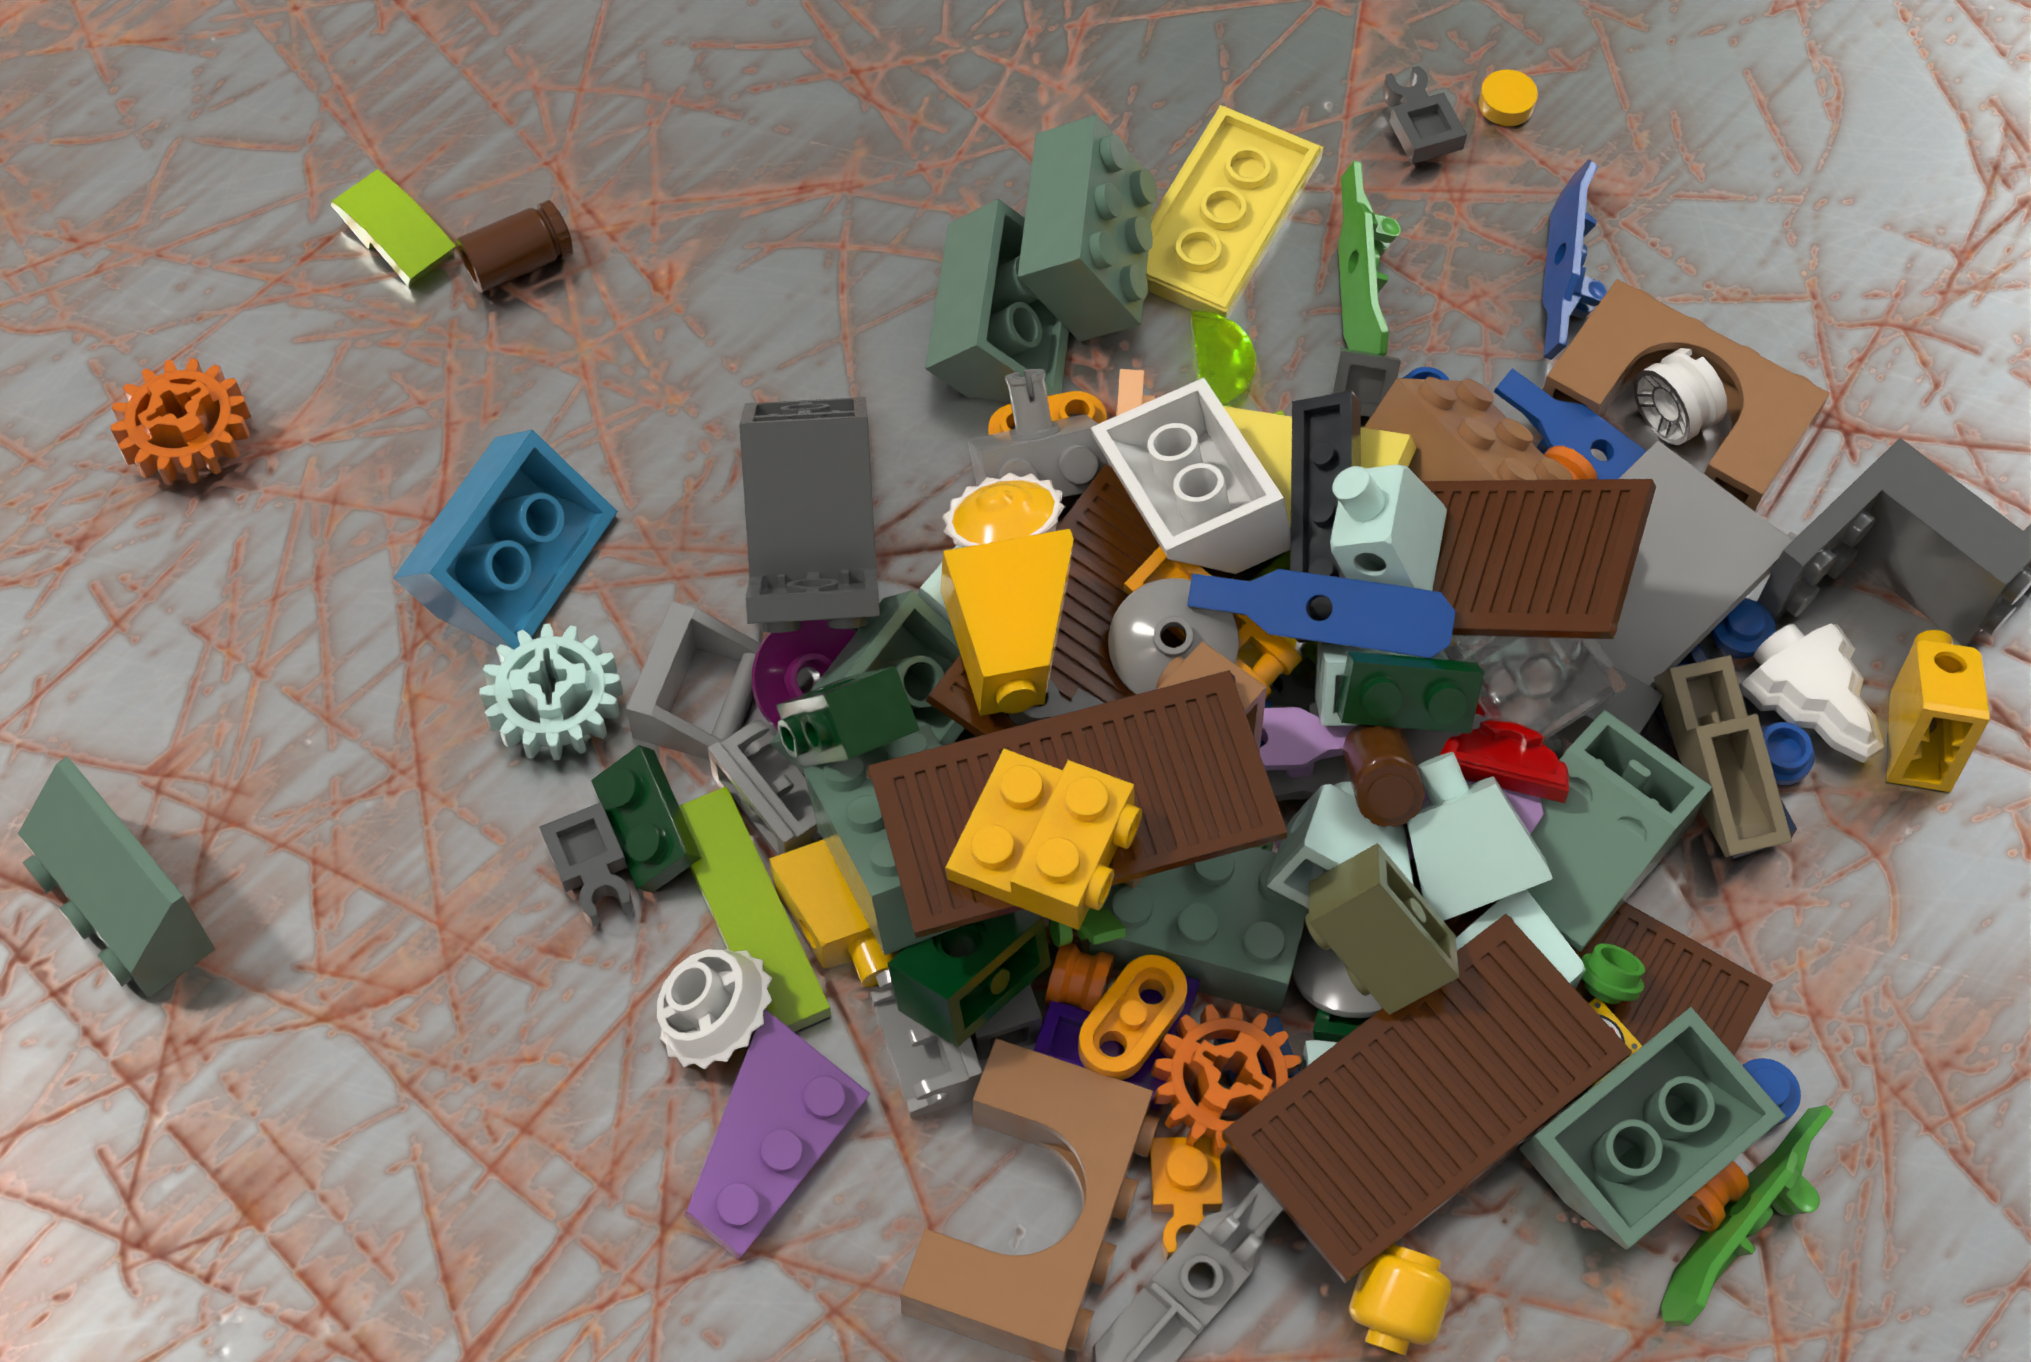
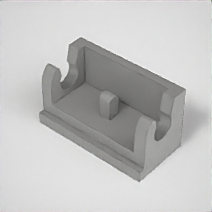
M757 720L746 725L721 743L717 741L709 746L708 753L713 778L721 788L728 787L737 808L777 856L823 840V837L817 828L806 778L796 766L770 744L774 738L773 734L762 720Z
M889 969L879 973L876 976L879 987L870 990V996L910 1118L972 1100L983 1073L971 1038L969 1037L957 1048L898 1011Z

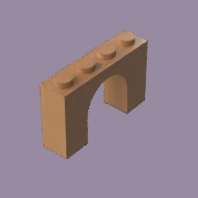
M1616 279L1548 373L1542 390L1555 400L1583 404L1602 418L1617 396L1634 382L1637 373L1655 363L1660 364L1663 358L1680 348L1691 349L1692 355L1689 357L1697 360L1703 356L1714 368L1722 381L1727 396V412L1725 416L1728 422L1729 434L1709 462L1704 474L1757 513L1814 427L1830 393L1814 385L1808 378L1794 374L1760 356L1754 349L1740 345L1708 328L1700 320L1688 317L1663 304L1648 292L1635 289Z
M996 1038L973 1098L972 1123L1041 1146L1058 1156L1067 1164L1078 1181L1083 1197V1210L1074 1227L1063 1239L1045 1250L1027 1255L996 1253L925 1228L900 1294L901 1314L1037 1362H1065L1069 1349L1082 1353L1095 1311L1084 1308L1091 1283L1104 1286L1117 1249V1245L1106 1242L1113 1218L1126 1221L1139 1184V1181L1128 1178V1174L1135 1154L1148 1158L1160 1122V1118L1149 1114L1153 1090L1111 1076H1105L1096 1071Z

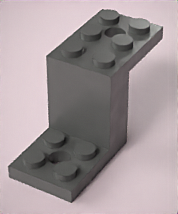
M866 397L745 403L739 427L749 561V581L746 593L747 624L762 623V631L769 633L800 630L802 628L801 621L827 619L828 627L833 629H851L866 626L867 617L880 616Z
M1899 438L1783 549L1757 602L1770 612L1775 624L1788 611L1797 617L1809 606L1820 591V587L1816 584L1826 574L1832 579L1838 578L1854 560L1938 627L1949 633L1961 645L1967 646L1982 630L1991 636L1994 635L2017 608L2014 603L2022 595H2025L2027 598L2031 597V524L2024 531L1902 438Z

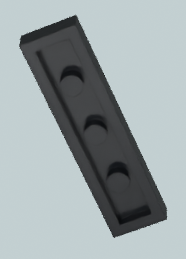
M1353 391L1292 401L1290 571L1345 578L1331 552L1330 540L1338 505V499L1334 495L1332 487L1335 478L1343 470L1353 466L1361 467V402ZM1319 597L1312 601L1309 607V614L1313 620L1323 621L1331 615L1333 607L1330 599ZM1296 639L1299 643L1310 642L1309 640Z

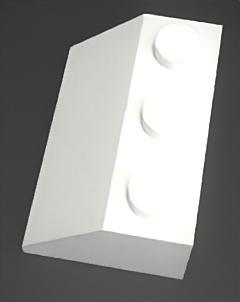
M1201 378L1090 427L1095 441L1168 559L1237 574L1291 550V532L1284 497L1205 378Z

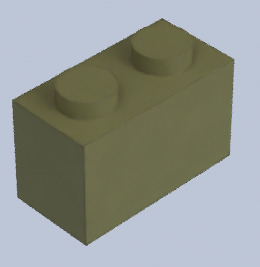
M1378 843L1308 882L1309 913L1306 914L1305 920L1311 936L1323 950L1332 949L1345 964L1348 976L1355 988L1364 996L1371 994L1388 1015L1459 978L1455 934Z

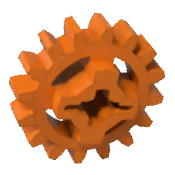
M194 358L190 359L185 370H177L172 359L166 360L164 373L157 376L151 370L145 368L141 371L145 381L142 386L138 387L132 384H125L123 386V391L129 402L114 403L112 406L118 422L110 425L111 431L128 465L136 463L141 476L146 479L158 470L164 483L167 485L173 483L177 473H185L191 484L197 483L199 477L198 470L207 467L209 471L217 475L222 472L218 462L221 456L224 455L228 458L237 459L240 455L234 440L249 439L250 436L245 422L246 419L251 417L250 411L235 378L225 380L221 367L216 364L203 373L198 359Z
M1234 1003L1227 1017L1220 1018L1214 1005L1209 1004L1205 1006L1200 1015V1025L1186 1014L1181 1017L1176 1026L1179 1037L1171 1034L1165 1035L1158 1049L1168 1058L1156 1059L1151 1068V1076L1164 1080L1166 1083L1157 1088L1153 1095V1101L1155 1104L1171 1103L1173 1110L1164 1123L1168 1129L1176 1127L1183 1122L1190 1128L1187 1134L1186 1145L1193 1147L1202 1136L1210 1138L1213 1156L1220 1157L1227 1146V1143L1222 1139V1131L1235 1121H1224L1219 1118L1238 1112L1244 1115L1291 1078H1288V1075L1293 1073L1300 1065L1301 1059L1299 1055L1283 1056L1280 1051L1289 1037L1285 1030L1275 1033L1271 1037L1263 1031L1267 1024L1268 1015L1261 1012L1252 1023L1243 1021L1241 1004ZM1212 1039L1234 1040V1042L1217 1046L1208 1041ZM1257 1055L1263 1061L1269 1078L1262 1074ZM1224 1070H1231L1237 1075L1230 1090L1218 1083ZM1184 1080L1192 1084L1198 1105L1190 1098Z

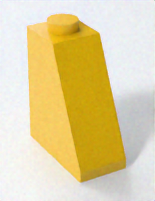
M1070 529L943 551L940 591L980 716L999 712L1014 714L1025 711L1032 706L1045 704L1069 579L1074 540Z

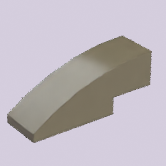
M1731 655L1670 668L1655 676L1654 681L1657 691L1664 694L1661 705L1682 765L1712 786L1701 810L1725 857L1792 842L1758 714L1747 715Z

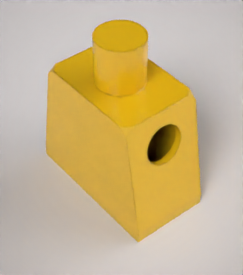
M1927 630L1915 637L1910 652L1891 689L1889 697L1886 782L1951 793L1990 720L1981 653L1972 647L1954 645L1952 636L1945 631ZM1934 717L1936 729L1929 733V725Z
M824 839L769 858L772 882L779 899L820 965L825 969H831L853 961L862 986L867 988L879 986L876 976L889 969L887 963L894 958V954L892 952L884 955Z

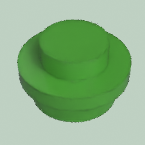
M1601 943L1595 946L1592 953L1585 954L1581 958L1585 967V972L1582 976V979L1585 981L1584 986L1597 999L1610 1004H1619L1621 1001H1635L1640 997L1644 989V983L1641 978L1645 972V967L1632 953L1612 944Z

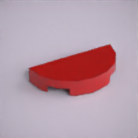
M1496 720L1480 722L1479 728L1472 729L1471 734L1461 733L1459 736L1450 737L1440 753L1442 755L1454 752L1465 780L1478 782L1494 776L1502 789L1564 804L1569 793V774L1565 762H1559L1556 754L1543 743L1545 738L1543 735L1516 722Z

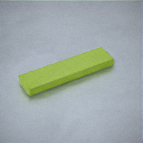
M723 787L679 805L702 857L692 864L690 869L726 948L733 952L748 950L751 957L763 960V971L772 977L767 989L772 1002L766 1010L794 1032L830 1017V1005L728 787Z

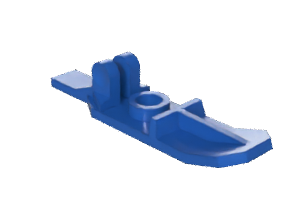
M1590 159L1569 180L1550 214L1542 303L1548 313L1544 358L1550 360L1567 346L1569 316L1585 318L1607 293L1603 283L1585 276L1586 268L1583 267L1587 256V246L1583 244V238L1597 224V220L1586 212L1588 186L1598 168V165Z
M1513 368L1494 390L1495 394L1520 411L1543 436L1536 447L1542 454L1554 446H1565L1574 449L1592 464L1597 473V479H1619L1647 452L1587 406L1555 400ZM1591 449L1603 452L1607 461L1596 459L1592 455Z
M1277 569L1253 581L1192 573L1187 604L1188 607L1247 615L1269 635L1422 658H1432L1451 644L1455 610L1441 592ZM1319 597L1330 599L1333 607L1331 615L1323 621H1315L1309 614L1310 604Z

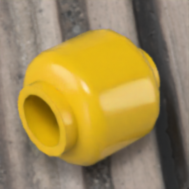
M1393 1245L1359 1272L1349 1305V1313L1356 1323L1369 1328L1365 1338L1366 1343L1406 1356L1410 1343L1425 1346L1436 1341L1452 1293L1450 1280L1439 1272L1442 1261L1408 1248Z

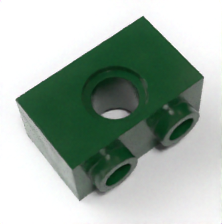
M896 666L845 677L776 705L781 720L778 722V733L787 753L797 759L799 767L849 760L920 730Z
M1023 909L960 926L902 948L897 956L887 964L898 1011L958 1048L1051 965L1043 916Z

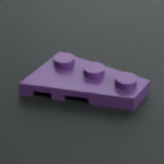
M766 1009L763 1011L764 1025L752 1034L746 1055L738 1071L729 1100L684 1215L738 1260L870 1095L867 1090Z

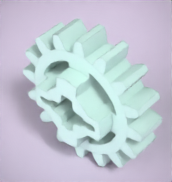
M543 624L541 638L533 640L524 630L517 632L520 646L513 650L508 646L500 644L496 650L501 666L488 664L483 668L488 685L479 688L483 706L487 709L485 715L491 731L500 730L503 744L507 748H511L523 740L526 757L532 759L541 747H549L553 760H560L563 746L572 744L574 749L580 754L586 752L584 737L590 733L595 737L604 739L607 736V731L602 717L609 719L618 718L620 714L618 701L615 697L623 695L620 675L615 674L617 667L612 652L602 654L599 638L595 635L580 643L577 627L572 625L566 629L562 637L554 636L550 624ZM555 678L556 684L555 692H552V704L548 705L549 691L552 690L551 680Z

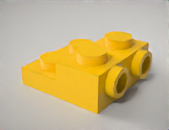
M1003 749L945 867L947 880L1079 930L1089 908L1099 911L1109 894L1114 878V869L1108 867L1117 847L1128 849L1137 833L1142 817V809L1135 806L1134 784L1070 760L1067 761L1064 769L1061 770Z

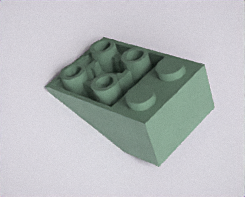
M1605 709L1559 759V762H1565L1569 774V793L1565 804L1540 798L1544 815L1530 834L1545 857L1553 879L1527 890L1565 940L1580 952L1691 827L1712 789V786Z

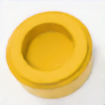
M1509 69L1495 71L1488 75L1482 84L1478 100L1479 108L1482 114L1495 124L1501 126L1520 125L1532 116L1538 97V90L1533 80L1522 72Z

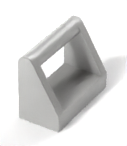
M671 601L626 708L632 737L710 760L708 747L717 741L721 743L739 731L743 725L754 697L752 667L761 643L696 607ZM696 649L740 661L712 734L670 713Z

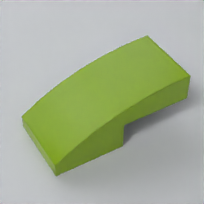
M378 169L331 201V206L369 250L374 246L408 287L451 257L455 252L456 245L433 219L403 189Z

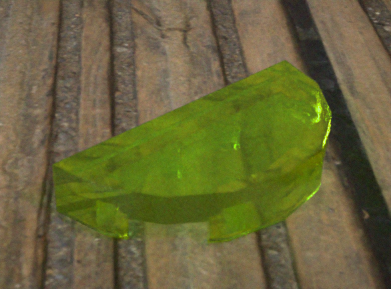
M1191 310L1189 324L1197 380L1205 378L1221 404L1231 407L1243 399L1247 391L1250 392L1253 387L1256 353L1251 340L1234 321L1214 312Z

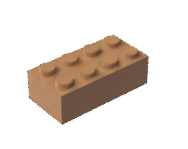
M1427 377L1426 379L1397 378L1364 426V428L1411 435L1417 448L1408 468L1421 481L1573 480L1570 471L1559 462L1545 457L1531 443L1533 440L1531 432L1519 422L1507 418L1492 403L1494 401L1492 393L1482 384L1472 379L1453 381L1439 380L1434 377Z

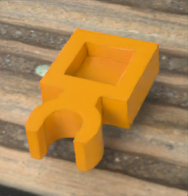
M1158 1137L1153 1140L1149 1153L1151 1213H1172V1218L1164 1228L1161 1242L1162 1252L1166 1260L1177 1250L1176 1238L1183 1233H1191L1204 1219L1203 1212L1221 1211L1223 1198L1220 1157L1213 1156L1210 1138L1201 1137L1199 1142L1193 1147L1186 1145L1187 1137Z

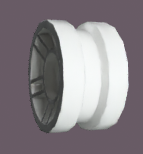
M1678 349L1663 358L1660 364L1655 363L1637 373L1633 382L1634 398L1640 414L1651 430L1669 444L1680 445L1698 435L1700 429L1705 430L1723 420L1727 412V396L1722 381L1703 356L1697 360L1689 357L1692 355L1691 349Z

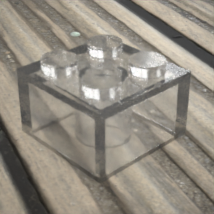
M1452 635L1451 644L1443 649L1449 660L1477 662L1484 676L1478 703L1490 720L1516 722L1539 732L1545 737L1544 741L1628 687L1597 639Z

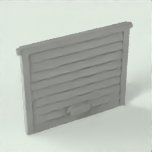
M1659 440L1619 478L1653 479L1656 490L1614 639L1574 638L1599 659L1652 688L1656 686L1655 676L1676 667L1773 571L1783 549L1797 537L1793 532H1790L1788 535L1783 533Z

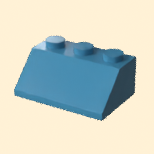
M533 429L495 437L393 579L438 619L496 647L502 644L515 650L520 646L517 632L524 630L532 637L618 511Z

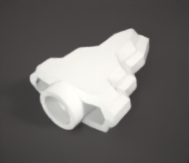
M1790 624L1772 634L1759 646L1754 653V658L1761 666L1741 682L1739 686L1741 693L1760 711L1775 710L1788 723L1795 724L1801 728L1814 729L1831 748L1862 763L1881 753L1884 748L1876 716L1860 697L1864 678L1851 661L1855 648L1838 624H1828L1812 631L1806 636L1796 625Z

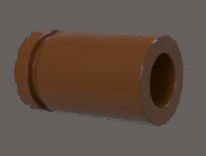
M550 200L538 204L537 209H525L456 239L464 266L480 293L552 264L556 261L557 256L563 259L573 255L572 239L561 213Z
M1360 724L1355 726L1346 736L1342 749L1346 769L1361 814L1364 818L1369 819L1371 823L1382 827H1396L1407 823L1421 810L1422 802L1425 798V790L1406 736L1401 728Z

